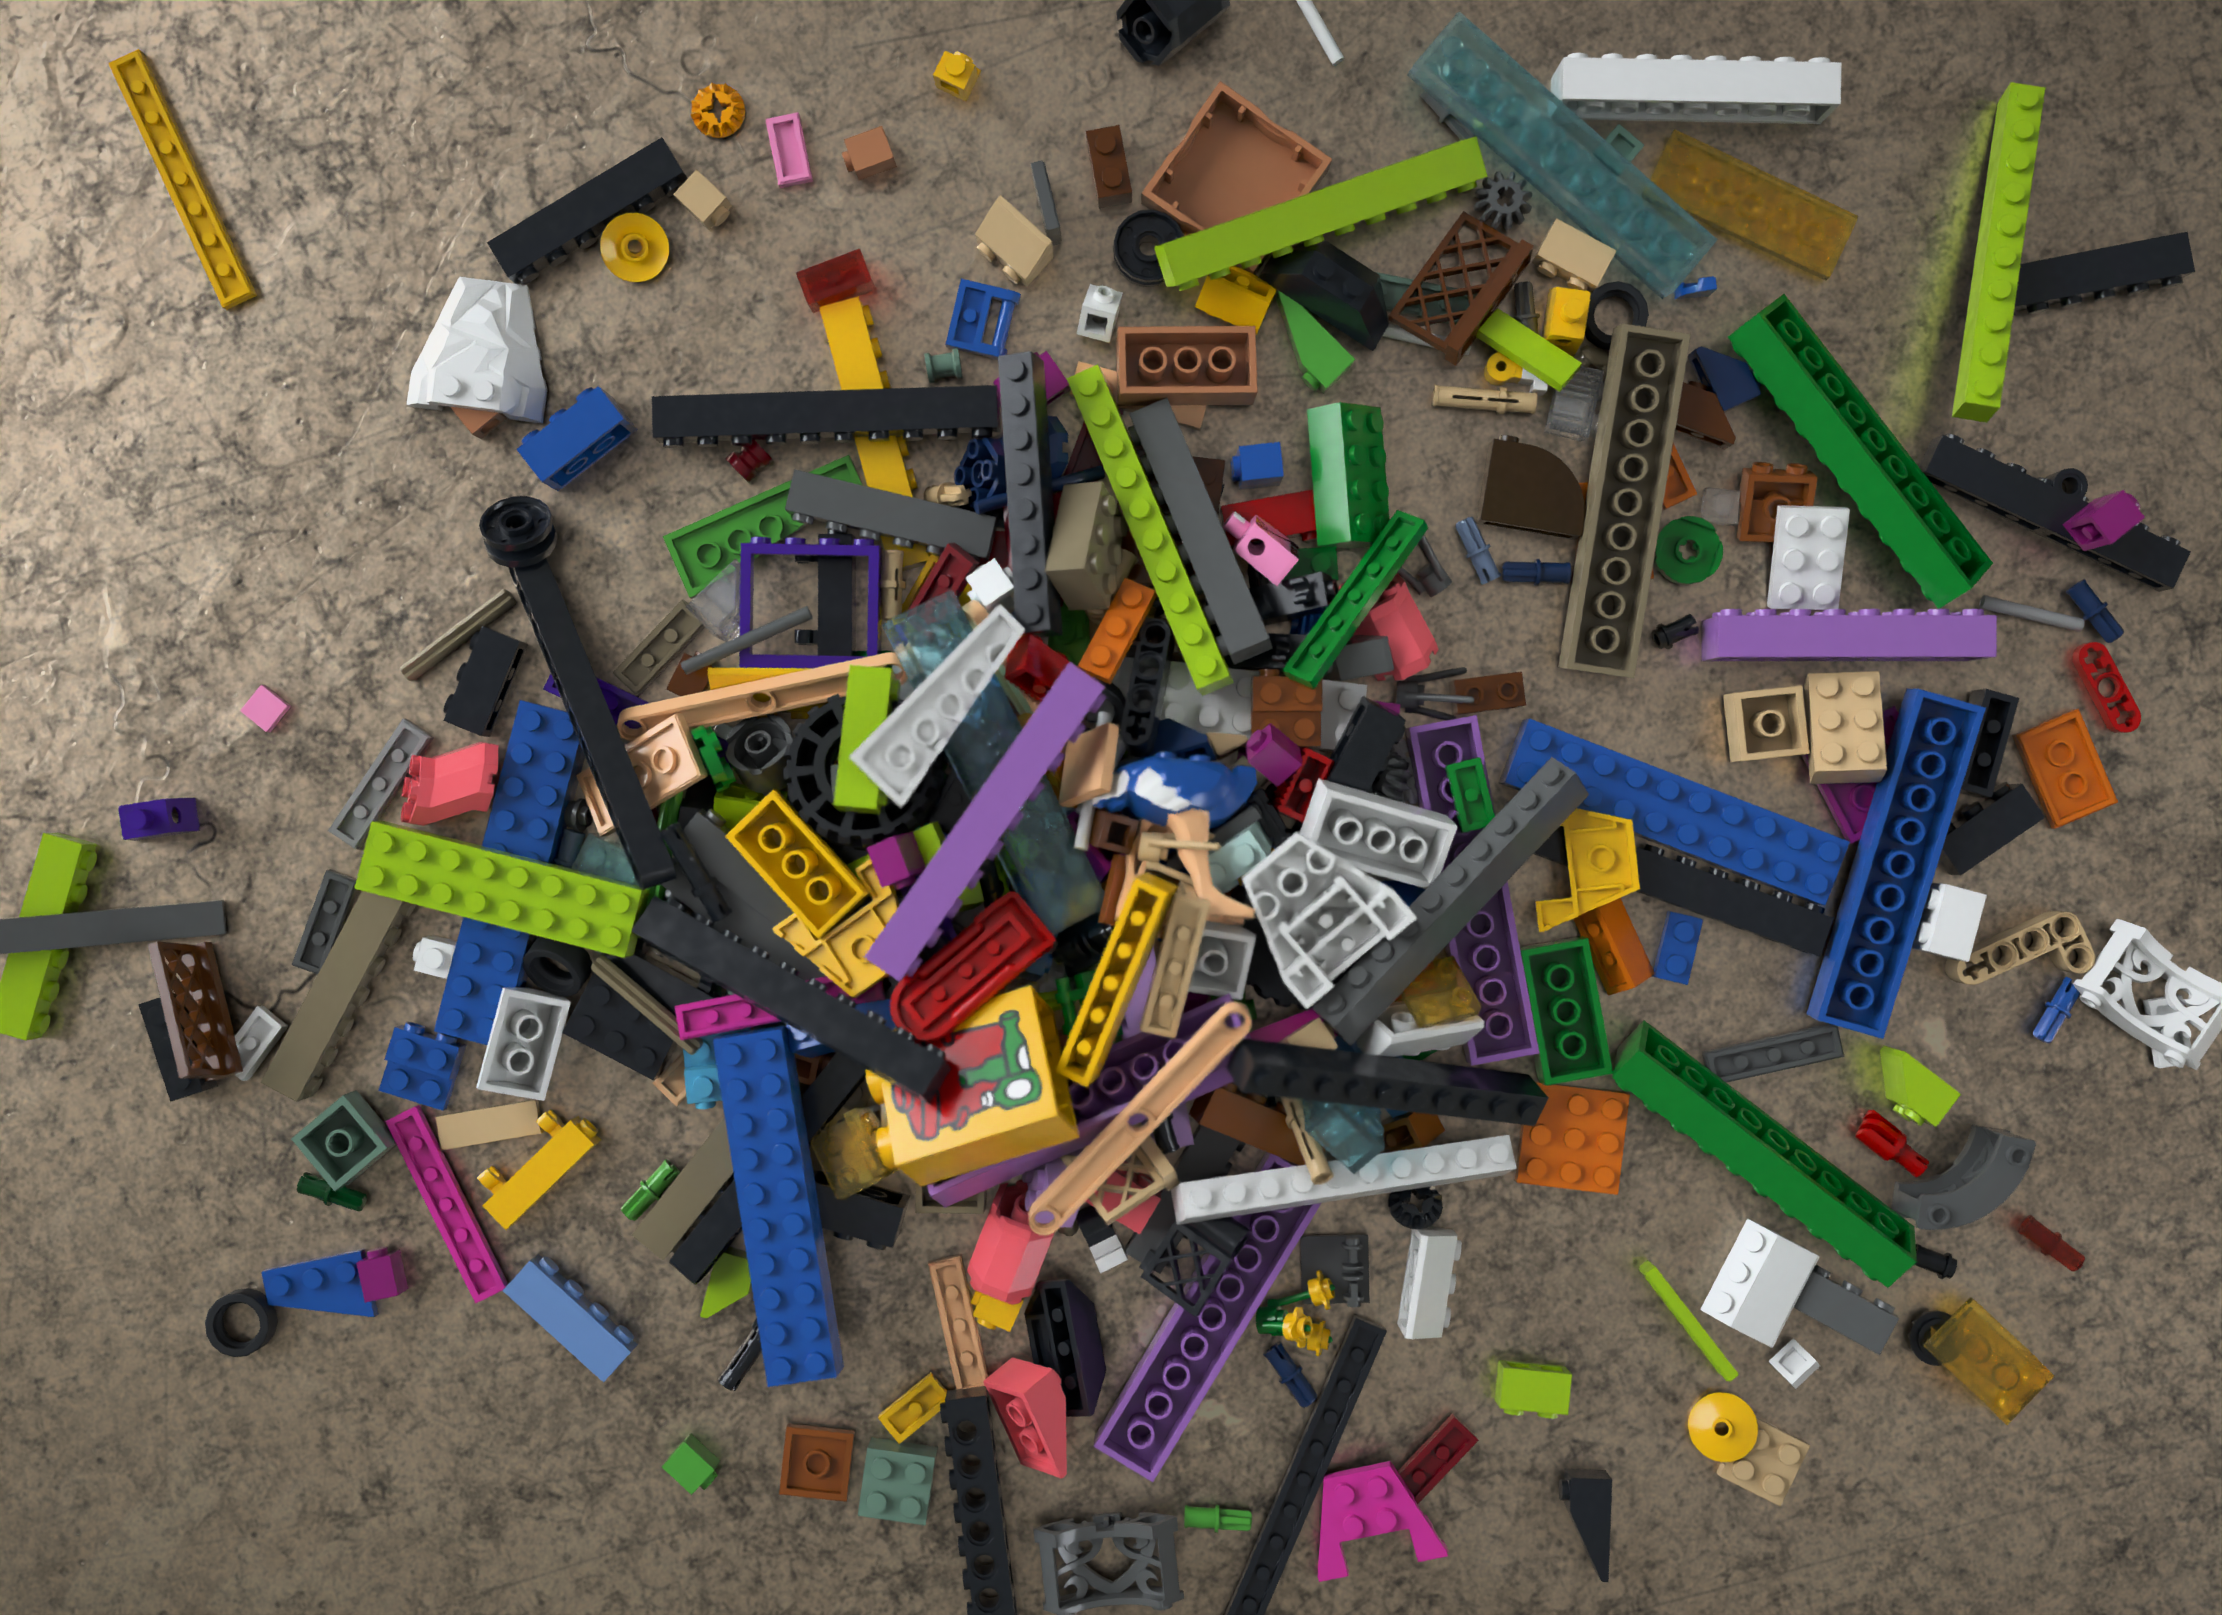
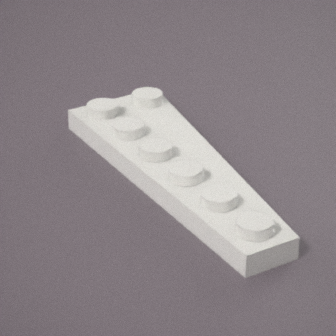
M999 604L856 749L849 759L898 807H902L1025 629Z

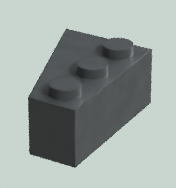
M1815 1265L1794 1308L1880 1355L1899 1320L1898 1315L1893 1313L1895 1307L1878 1298L1874 1302L1861 1296L1862 1289L1845 1280L1842 1285L1829 1279L1831 1272Z

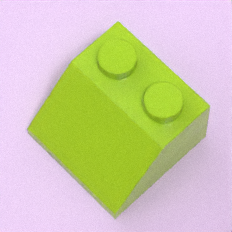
M1883 1046L1880 1049L1885 1094L1886 1098L1895 1104L1892 1110L1908 1122L1913 1121L1919 1126L1926 1123L1937 1127L1961 1093L1907 1052Z

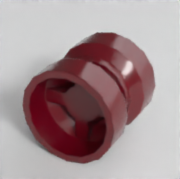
M752 440V445L742 446L740 453L732 451L725 458L748 483L756 477V468L766 467L773 460L755 440Z

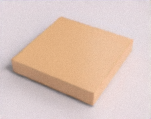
M1108 722L1082 733L1075 743L1067 741L1059 797L1060 805L1069 808L1111 791L1119 733L1118 725Z

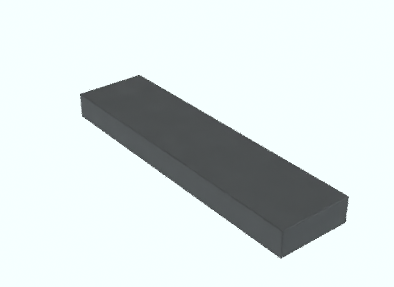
M1825 1024L1702 1051L1705 1067L1727 1083L1844 1057L1838 1026Z

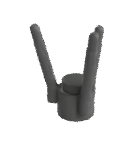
M1423 535L1418 543L1429 563L1417 572L1420 576L1419 580L1402 567L1397 573L1409 582L1419 595L1426 591L1429 597H1433L1452 583V580L1440 565L1426 536Z
M1465 667L1418 676L1412 675L1406 678V681L1397 682L1396 704H1401L1400 708H1405V713H1418L1441 720L1456 719V716L1417 705L1424 706V701L1474 703L1475 699L1471 696L1425 693V685H1418V683L1465 674L1467 672Z

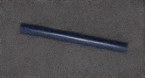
M1099 465L1052 479L1053 493L1062 491L1063 486L1066 484L1090 483L1104 479V469ZM1007 492L974 501L975 512L979 515L1008 506Z

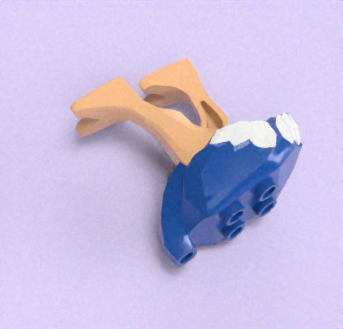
M1159 752L1155 756L1124 765L1113 772L1111 791L1093 798L1092 804L1099 809L1105 808L1109 813L1121 811L1129 818L1139 821L1131 854H1126V876L1117 903L1115 921L1118 920L1135 877L1145 873L1147 861L1138 860L1142 832L1174 833L1177 840L1208 843L1209 829L1219 827L1228 821L1247 803L1257 784L1256 769L1254 767L1236 766L1231 771L1223 763L1211 761L1209 756L1194 755L1190 756V759L1176 758L1177 755L1175 753ZM1177 848L1178 857L1191 875L1197 898L1210 901L1206 921L1229 925H1244V919L1254 918L1255 909L1223 895L1213 886L1208 850ZM1169 908V910H1168V912H1167V915H1166V917H1165V920H1164L1162 926H1166V922H1167V918H1168V914H1169L1170 908Z

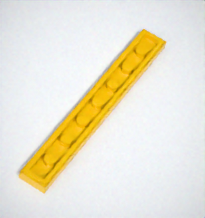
M137 49L108 63L222 308L228 310L257 296L144 53Z

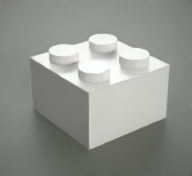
M1932 883L1912 949L1944 958L1969 962L1987 895L1948 884Z

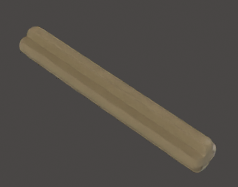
M501 590L400 667L404 677L409 681H415L470 640L476 631L480 632L482 626L487 627L515 606L516 600L508 590Z
M601 955L593 962L591 969L595 974L690 1055L695 1054L702 1047L703 1040L700 1037L680 1040L676 1016L607 957Z

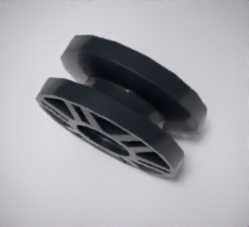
M1154 209L1139 210L1126 217L1117 229L1113 245L1114 262L1120 274L1129 282L1142 287L1159 286L1165 283L1157 255H1145L1141 252L1139 246L1144 242H1152L1158 246L1184 237L1178 223L1168 214Z
M529 496L506 498L488 507L481 516L479 528L484 539L486 551L489 558L499 565L510 568L533 565L548 557L556 547L557 533L553 525V518L549 507L540 499Z

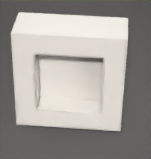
M1794 1338L1769 1360V1363L1795 1389L1820 1367L1819 1363Z

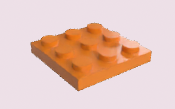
M1535 1081L1549 1099L1535 1126L1521 1125L1515 1182L1618 1195L1630 1094L1628 1092L1562 1084L1545 1086Z

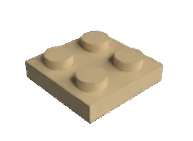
M1757 1418L1758 1437L1752 1450L1737 1461L1721 1462L1716 1473L1720 1477L1781 1507L1810 1445Z

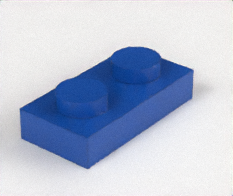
M1667 911L1653 969L1654 975L1652 977L1688 985L1703 919Z

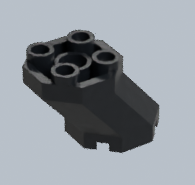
M1125 0L1116 11L1117 21L1122 19L1123 27L1118 30L1119 40L1137 62L1144 63L1149 60L1154 61L1152 65L1159 66L1169 60L1209 25L1216 22L1230 6V0Z

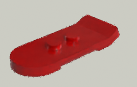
M1015 891L1008 892L993 902L975 917L974 922L916 969L911 977L907 975L898 983L890 1001L891 1016L897 1028L901 1027L916 1037L915 1041H938L949 1035L1037 959L1051 951L1055 943L1054 935Z

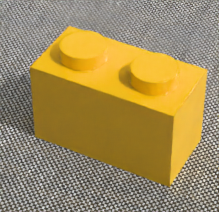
M1235 265L1229 267L1231 272L1229 275L1211 280L1208 274L1195 307L1205 311L1210 316L1218 317L1235 326H1255L1257 335L1277 289L1258 278L1259 276Z

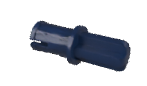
M1535 559L1534 562L1506 561L1502 565V580L1505 582H1533L1534 586H1539L1540 583L1569 584L1571 580V563L1541 562L1540 559Z
M2083 579L2069 588L2066 593L2069 594L2084 613L2082 618L2084 620L2088 619L2107 643H2111L2124 634V629L2106 608L2108 603L2106 601L2102 603L2086 583L2087 581Z
M1281 1341L1270 1347L1271 1350L1267 1349L1263 1355L1280 1376V1384L1285 1383L1301 1407H1308L1315 1402L1317 1394L1302 1374V1366L1295 1364Z

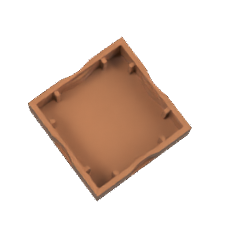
M1220 81L1192 120L1191 126L1182 142L1169 153L1141 193V204L1149 210L1154 209L1168 214L1178 223L1182 233L1189 235L1315 191L1329 171L1332 159L1293 131L1275 124L1260 108ZM1271 253L1260 256L1262 263L1245 268L1244 270L1256 275ZM1241 263L1235 265L1242 269Z

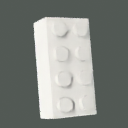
M1318 779L1300 834L1361 871L1427 889L1441 874L1458 826L1445 814Z

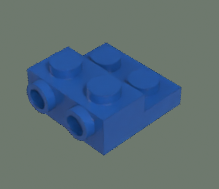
M405 1022V1025L394 1027L384 1059L387 1060V1065L378 1091L442 1111L446 1110L467 1045L457 1042V1037L442 1033L437 1035L425 1032V1026L413 1022Z

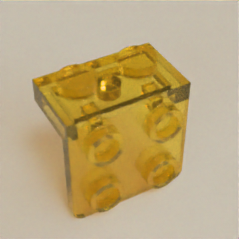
M1454 956L1431 961L1393 1001H1404L1417 1026L1420 1028H1428L1476 1016L1481 1009V1004Z
M870 1108L852 1109L843 1114L846 1120L816 1135L811 1140L812 1148L835 1197L839 1200L847 1199L899 1171V1168L888 1169L881 1159L876 1141V1132L880 1128V1123Z

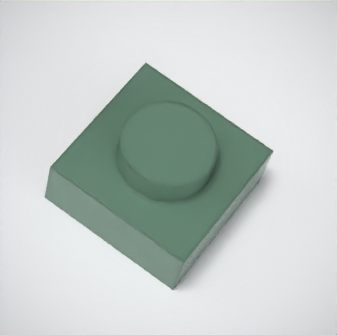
M1618 124L1594 153L1618 174H1621L1644 147V144Z

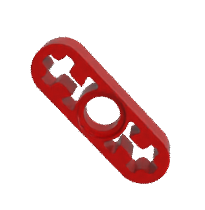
M2099 642L2079 645L2073 652L2072 661L2106 727L2114 733L2134 731L2140 725L2141 712L2108 649ZM2088 652H2096L2097 657L2093 660L2094 664H2087L2084 658L2088 657ZM2105 668L2106 673H2099L2092 677L2091 673L2098 672V669ZM2104 678L2110 679L2115 686L2114 693L2108 698L2099 692V683ZM2119 699L2122 700L2121 703H2116V706L2108 707L2107 703L2116 702ZM2120 712H2127L2129 717L2125 719V723L2118 724L2116 719L2120 716Z

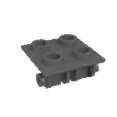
M1368 1235L1301 1236V1292L1308 1291L1307 1281L1317 1278L1316 1271L1321 1270L1324 1279L1330 1278L1335 1286V1298L1330 1300V1304L1347 1303L1348 1307H1360L1361 1303H1370ZM1311 1298L1302 1300V1304H1313Z

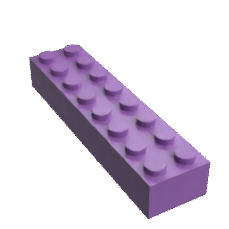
M1723 609L1721 612L1712 613V618L1701 621L1702 661H1976L1997 657V615H1984V609H1964L1962 612H1951L1950 615L1949 609H1929L1928 612H1917L1916 615L1915 609H1895L1893 612H1883L1882 615H1880V609H1861L1859 612H1849L1848 615H1846V609H1826L1824 612H1816L1814 615H1811V609H1792L1790 612H1782L1780 615H1777L1776 609H1758L1755 612H1748L1746 615H1742V609Z

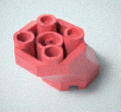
M1396 573L1353 634L1388 637L1395 670L1375 674L1374 677L1377 681H1386L1384 675H1393L1394 680H1404L1428 668L1431 663L1429 657L1431 652L1436 655L1439 650L1404 579ZM1342 583V584L1338 587L1339 590H1340L1341 587L1344 585V583Z
M478 742L432 758L412 755L409 765V774L412 776L411 778H404L402 797H407L408 799L407 802L403 803L400 821L425 826L471 810L487 812L495 784H492L493 774L497 775L498 745Z
M1017 1180L1016 1185L1007 1187L1008 1183L1000 1184L967 1268V1272L971 1277L970 1285L974 1290L1011 1305L1018 1304L1022 1298L1031 1296L1055 1234L1054 1232L1050 1235H1039L1030 1228L1029 1211L1025 1209V1196L1028 1185L1023 1180Z

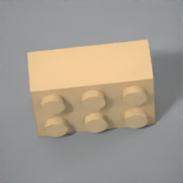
M1879 671L1808 674L1804 685V703L1810 753L1808 754L1810 784L1881 782L1887 770Z

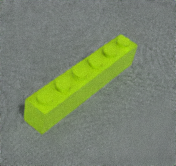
M59 832L43 833L19 917L78 912L79 905L85 900L88 888L85 884L88 874L96 864L97 854L95 850L97 843ZM67 948L8 954L0 981L1 1034L27 1041L41 1038L42 1034L47 1031L50 1024V1016L48 1015L50 1006L56 999L60 988L58 983L60 971L65 967L69 958Z

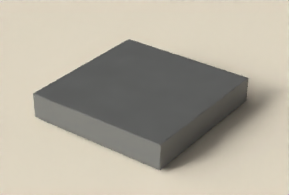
M1043 160L1031 163L1033 182L1046 236L1052 241L1053 246L1059 245L1062 242L1060 223L1045 162Z

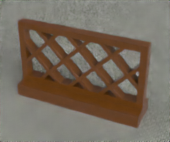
M1463 211L1388 315V320L1443 352L1445 360L1457 366L1477 338L1478 329L1499 307L1530 263L1534 245L1523 239L1518 243ZM1464 225H1467L1477 231L1479 240L1460 243L1458 233ZM1499 244L1509 250L1503 258L1489 260L1486 246ZM1481 248L1484 261L1466 265L1462 251ZM1457 252L1460 266L1442 269L1440 263L1442 255ZM1486 269L1488 276L1486 283L1470 286L1467 272ZM1462 274L1465 288L1447 291L1444 277ZM1439 278L1442 292L1423 296L1422 283L1426 280ZM1467 295L1469 301L1467 310L1452 313L1449 298ZM1444 300L1447 314L1428 317L1425 303ZM1420 304L1423 318L1410 321L1400 314L1405 307ZM1459 319V321H1458L1457 324L1455 325V324H1454V320ZM1448 321L1451 332L1443 341L1432 334L1430 325Z
M156 941L148 944L179 1078H205V1082H213L243 1072L212 942L204 941L195 945ZM176 973L180 976L181 981L177 978ZM184 1006L188 1009L189 1015L185 1011ZM192 1039L196 1042L197 1048L192 1043ZM189 1058L193 1061L192 1066H190Z

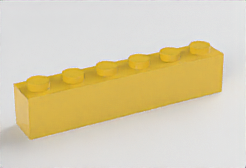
M1148 872L1135 877L1058 1063L1056 1073L1085 1087H1088L1099 1078L1178 886Z

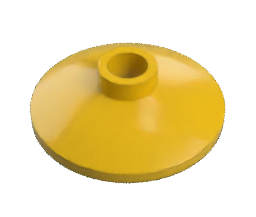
M625 213L611 220L605 227L600 240V252L605 265L615 276L629 282H643L658 275L666 265L669 256V242L665 231L653 218L641 213ZM630 241H639L642 245L641 250L636 253L630 251L628 248Z
M1716 1392L1704 1396L1694 1405L1689 1415L1688 1430L1693 1444L1704 1456L1718 1462H1733L1746 1456L1754 1447L1758 1437V1422L1754 1411L1743 1399L1731 1393ZM1718 1422H1724L1728 1425L1729 1431L1727 1434L1721 1435L1716 1431V1424Z

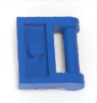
M961 279L945 344L946 347L958 348V350L986 356L994 360H998V356L1007 355L1008 350L1005 349L1014 307L1019 305L1021 294L1012 290ZM992 299L1002 303L992 345L982 343Z

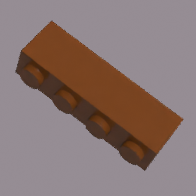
M1234 1082L1195 1098L1188 1114L1198 1124L1299 1166L1306 1165L1293 1129L1287 1126L1285 1120L1287 1114L1282 1102L1278 1101L1276 1106L1267 1103L1266 1096L1243 1093L1237 1090L1238 1085ZM1313 1116L1312 1124L1325 1154L1333 1134L1323 1127L1325 1124L1323 1120Z

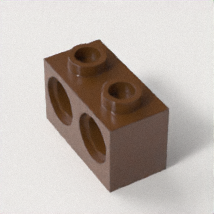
M1522 671L1448 682L1450 695L1471 696L1475 699L1474 703H1451L1453 716L1526 706Z

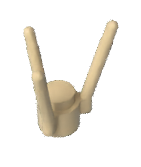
M1142 832L1138 860L1147 861L1146 869L1160 871L1193 885L1190 876L1159 863L1160 860L1167 861L1169 848L1219 850L1221 846L1218 843L1177 840L1174 833ZM1209 833L1208 840H1213L1215 835Z

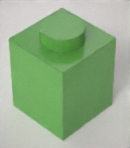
M690 1434L668 1457L662 1468L692 1495L699 1487L705 1490L715 1480L718 1474L714 1470L720 1463V1460L693 1434Z

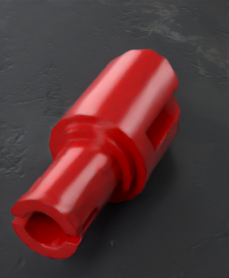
M1868 1110L1855 1138L1884 1161L1894 1160L1915 1178L1922 1175L1928 1167L1926 1165L1930 1163L1929 1160L1907 1144V1135L1875 1110Z

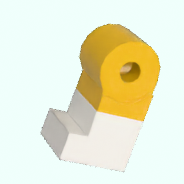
M1500 352L1492 354L1485 364L1484 376L1492 385L1502 386L1508 382L1530 385L1529 393L1536 392L1537 396H1543L1547 391V383Z

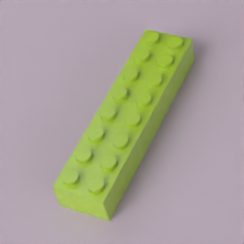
M371 821L354 888L622 958L634 955L638 937L632 932V929L645 911L650 889L642 891L637 885L386 821Z

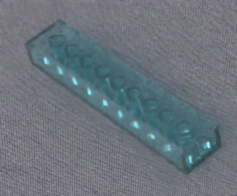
M1460 11L1420 56L1407 74L1589 236L1617 250L1614 258L1661 299L1667 297L1678 288L1718 240Z
M953 589L891 618L882 625L914 690L973 631ZM995 673L944 746V750L971 803L1022 731V727ZM1044 774L1040 782L1045 784L1044 788L1034 802L1029 799L1024 802L1020 811L1025 815L1013 832L1006 828L999 840L1004 845L997 855L1016 893L1022 897L1054 935L1101 910L1105 892L1084 851L1074 848L1076 835Z

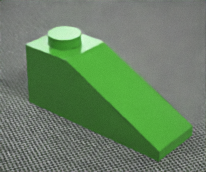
M1278 291L1276 301L1299 370L1304 374L1301 379L1311 390L1316 391L1319 389L1324 394L1353 365L1355 358L1299 303Z

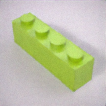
M849 666L834 806L837 810L880 814L881 805H887L888 796L849 757L891 715L893 700H899L900 680L895 679L892 668Z

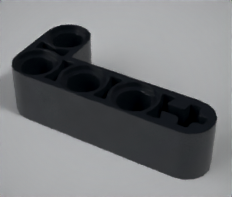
M1145 618L1125 656L1134 658L1120 734L1127 752L1135 757H1144L1150 754L1155 747L1174 650V642L1168 624L1163 620L1155 618ZM1155 636L1164 637V640L1161 643H1149V641ZM1148 668L1159 669L1153 676L1143 675V672ZM1148 699L1152 701V704L1145 709L1136 707L1142 700ZM1139 723L1141 724V728L1144 735H1139L1138 740H1133L1132 738H1137L1138 736Z

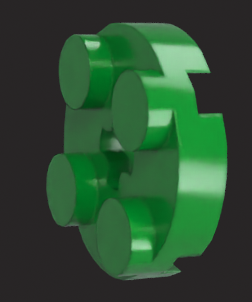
M1685 516L1670 521L1658 532L1653 562L1654 567L1666 579L1676 584L1690 585L1702 582L1716 572L1723 558V545L1715 532L1717 530L1710 522L1696 516ZM1688 541L1693 543L1692 549L1696 551L1695 557L1689 556L1686 560L1682 557L1679 547L1686 545Z
M701 725L691 729L690 732L708 773L712 776L717 792L720 793L731 788L730 784L736 782V779L725 757L719 758L717 752L722 751V747L711 726L704 728Z

